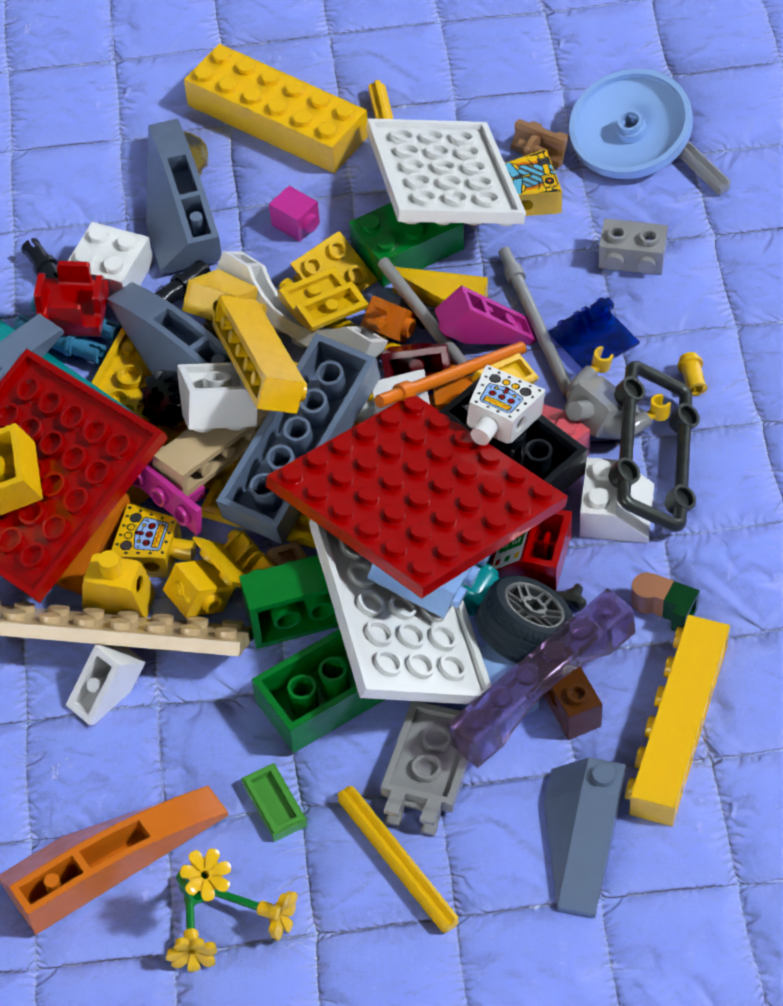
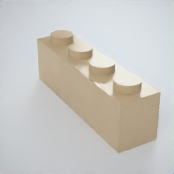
M257 409V426L246 427V429L240 431L215 428L209 432H196L186 429L176 439L159 449L153 457V468L185 495L189 496L244 455L270 410Z

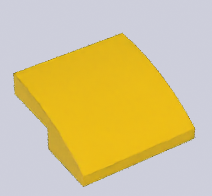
M335 266L285 286L278 291V298L301 325L311 332L368 308L369 305L353 281L346 283Z

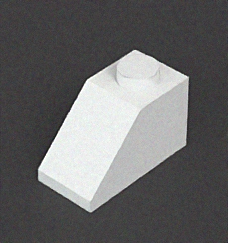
M95 645L66 706L89 725H95L132 691L146 662L128 647Z

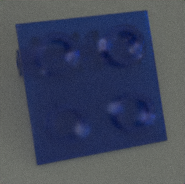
M603 297L598 298L590 307L584 306L581 308V312L577 310L569 318L559 320L557 326L548 331L549 335L582 369L586 365H591L594 350L599 346L604 347L600 358L607 359L611 354H614V359L640 344V341L611 313L614 303L609 297L605 299Z

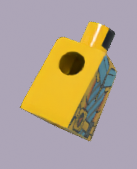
M541 150L505 163L526 211V216L562 213V190L547 150Z

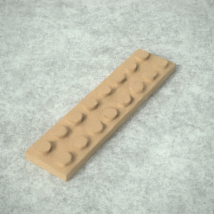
M0 601V636L240 656L253 640L251 627L243 626V621L223 620L222 624L208 623V618L188 617L187 621L174 620V616L170 614H154L152 618L139 617V613L135 611H119L117 615L104 614V610L100 608H85L83 612L70 611V607L65 605H51L48 609L35 608V604L30 602L14 603V606L1 605Z

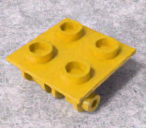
M340 231L290 263L296 272V275L293 276L294 282L333 266L336 267L346 283L353 281L360 293L378 281Z
M231 530L227 535L229 540L225 544L195 536L192 538L201 549L199 552L201 557L208 563L215 565L221 572L219 574L220 579L232 588L241 587L239 579L241 575L248 574L256 569L263 570L275 567L265 554L259 551V547L254 544L243 530Z

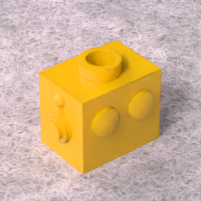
M202 559L175 563L163 591L184 617L187 618L223 612L234 588L226 585L220 579L219 574L221 572L215 565Z

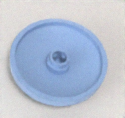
M626 69L600 78L581 94L572 109L569 119L570 139L578 158L592 171L615 179L639 178L663 169L683 151L689 141L693 128V114L690 101L684 89L671 77L649 69Z

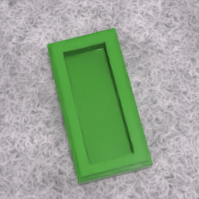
M275 763L241 778L245 791L274 842L308 826L307 819Z

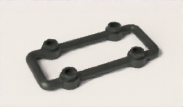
M632 361L627 364L625 377L616 385L614 392L615 400L623 406L619 460L611 466L608 478L610 483L617 488V500L622 508L669 531L679 532L686 526L687 512L696 505L695 494L688 486L691 430L699 424L700 417L697 410L692 406V393L686 384L643 362ZM638 376L679 396V406L671 412L669 418L670 427L677 432L675 487L667 493L664 501L666 509L673 514V517L631 497V486L640 479L639 467L633 461L636 404L645 397V388L638 380Z

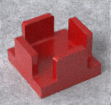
M58 261L57 273L59 279L46 278L45 273H38L34 290L36 315L41 314L62 328L64 331L63 335L100 337L110 290L109 282L104 280L103 275H96V279L93 280L89 262Z

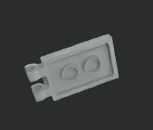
M411 701L381 785V796L388 798L384 808V814H387L384 821L385 825L399 828L404 807L422 811L420 833L431 836L436 835L441 811L453 813L482 726L481 715L420 701Z

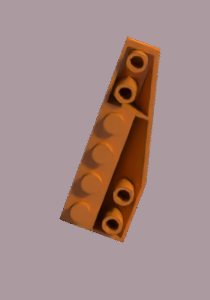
M205 786L62 836L1 873L0 883L33 933L37 935L229 816V814L211 788Z

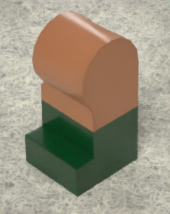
M641 573L632 582L631 604L640 613H654L657 616L670 620L671 630L676 632L677 627L684 628L688 615H695L698 609L700 590L654 573Z

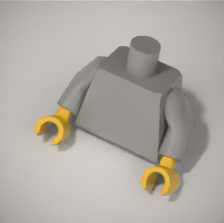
M599 346L594 350L591 365H586L569 383L566 391L567 402L563 410L566 411L567 417L570 420L580 421L588 427L592 436L596 438L620 439L623 406L615 400L614 392L616 387L605 377L598 376L597 374L609 371L614 354H611L607 359L600 358L604 347ZM656 394L651 398L650 410L647 412L636 404L634 436L652 425L653 419L656 421L668 419L671 402L663 405V394Z

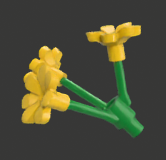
M214 848L209 849L205 857L198 850L192 851L188 856L191 865H183L176 876L179 889L184 894L186 930L183 932V937L175 940L174 947L167 950L166 960L171 961V966L174 968H182L187 964L188 972L200 970V963L205 967L215 965L214 955L217 953L215 943H204V939L199 938V932L195 929L194 906L203 901H211L214 897H218L256 910L257 915L269 919L268 931L270 937L279 941L283 931L289 933L293 927V921L289 916H293L295 913L296 901L298 899L297 893L292 891L282 893L278 901L273 904L261 900L259 903L227 892L230 882L223 878V875L231 872L230 863L228 861L218 863L220 852Z

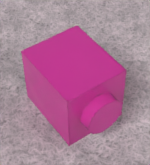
M290 185L269 203L271 225L299 242L309 233L314 232L320 224L318 202Z

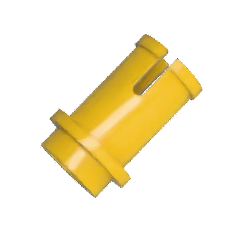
M687 352L679 357L677 368L683 374L685 384L691 390L692 396H698L707 391V384L702 372L704 363L697 353Z

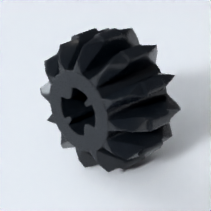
M155 371L154 375L145 377L146 386L139 388L143 393V398L138 403L144 406L141 415L149 418L150 423L154 425L178 426L179 421L182 422L184 418L182 416L177 371Z

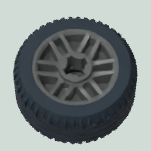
M506 576L495 581L490 586L476 613V624L485 642L504 658L524 666L536 667L537 660L562 651L573 635L575 627L573 614L568 604L558 593L537 580L523 576Z

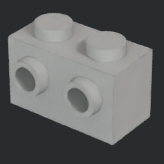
M604 218L599 245L598 268L662 275L667 247L668 225Z

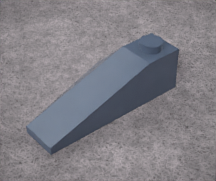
M588 757L551 769L544 798V809L551 852L557 911L594 919L596 917L625 786L626 764Z

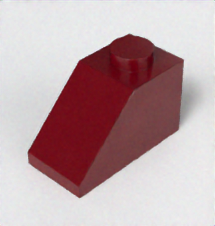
M416 343L388 347L381 354L385 378L422 369L425 370V376H429L451 367L447 344Z

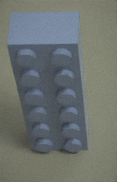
M318 333L315 334L296 366L307 383L306 398L303 402H300L297 414L269 411L216 500L224 519L281 545L285 543L302 512L266 487L267 475L351 429L380 379V372L375 357Z

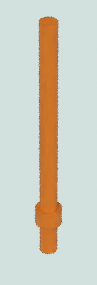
M520 341L416 381L410 382L406 380L395 384L391 390L376 395L374 398L377 407L383 408L401 400L404 402L408 397H416L417 394L475 373L485 368L486 365L495 364L518 353L520 355L525 354L527 347L524 342Z

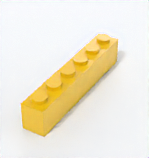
M219 295L212 326L256 408L297 414L300 402H303L306 398L307 383L271 325L266 313H264L257 300Z
M688 615L684 628L677 627L673 641V648H677L675 657L668 656L663 677L668 678L665 687L660 685L658 687L654 701V707H658L656 717L649 716L645 728L644 737L649 738L646 747L640 746L638 749L634 767L638 768L639 771L636 778H629L626 787L625 799L630 800L629 815L673 827L728 646L730 625Z

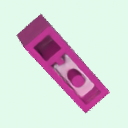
M462 285L434 309L439 321L438 327L442 334L447 338H454L465 344H514L522 341L525 345H532L537 341L527 316Z

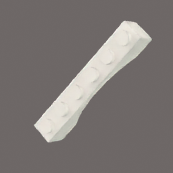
M223 251L216 269H220L257 287L258 294L256 300L267 306L266 316L276 332L292 337L291 342L302 348H307L315 334L318 333L376 358L377 364L379 363L381 354L388 342L387 340L364 326H348L337 329L322 327L311 332L301 325L280 301L278 292L270 280L265 265L242 251Z

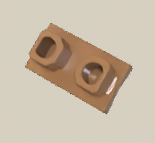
M518 119L515 122V134L511 143V150L523 154V157L541 150H547L552 166L559 168L563 165L569 135L560 131L554 133L544 129L542 124L534 121L529 123Z

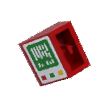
M560 510L494 552L491 566L498 571V577H528L557 591L572 537V511Z

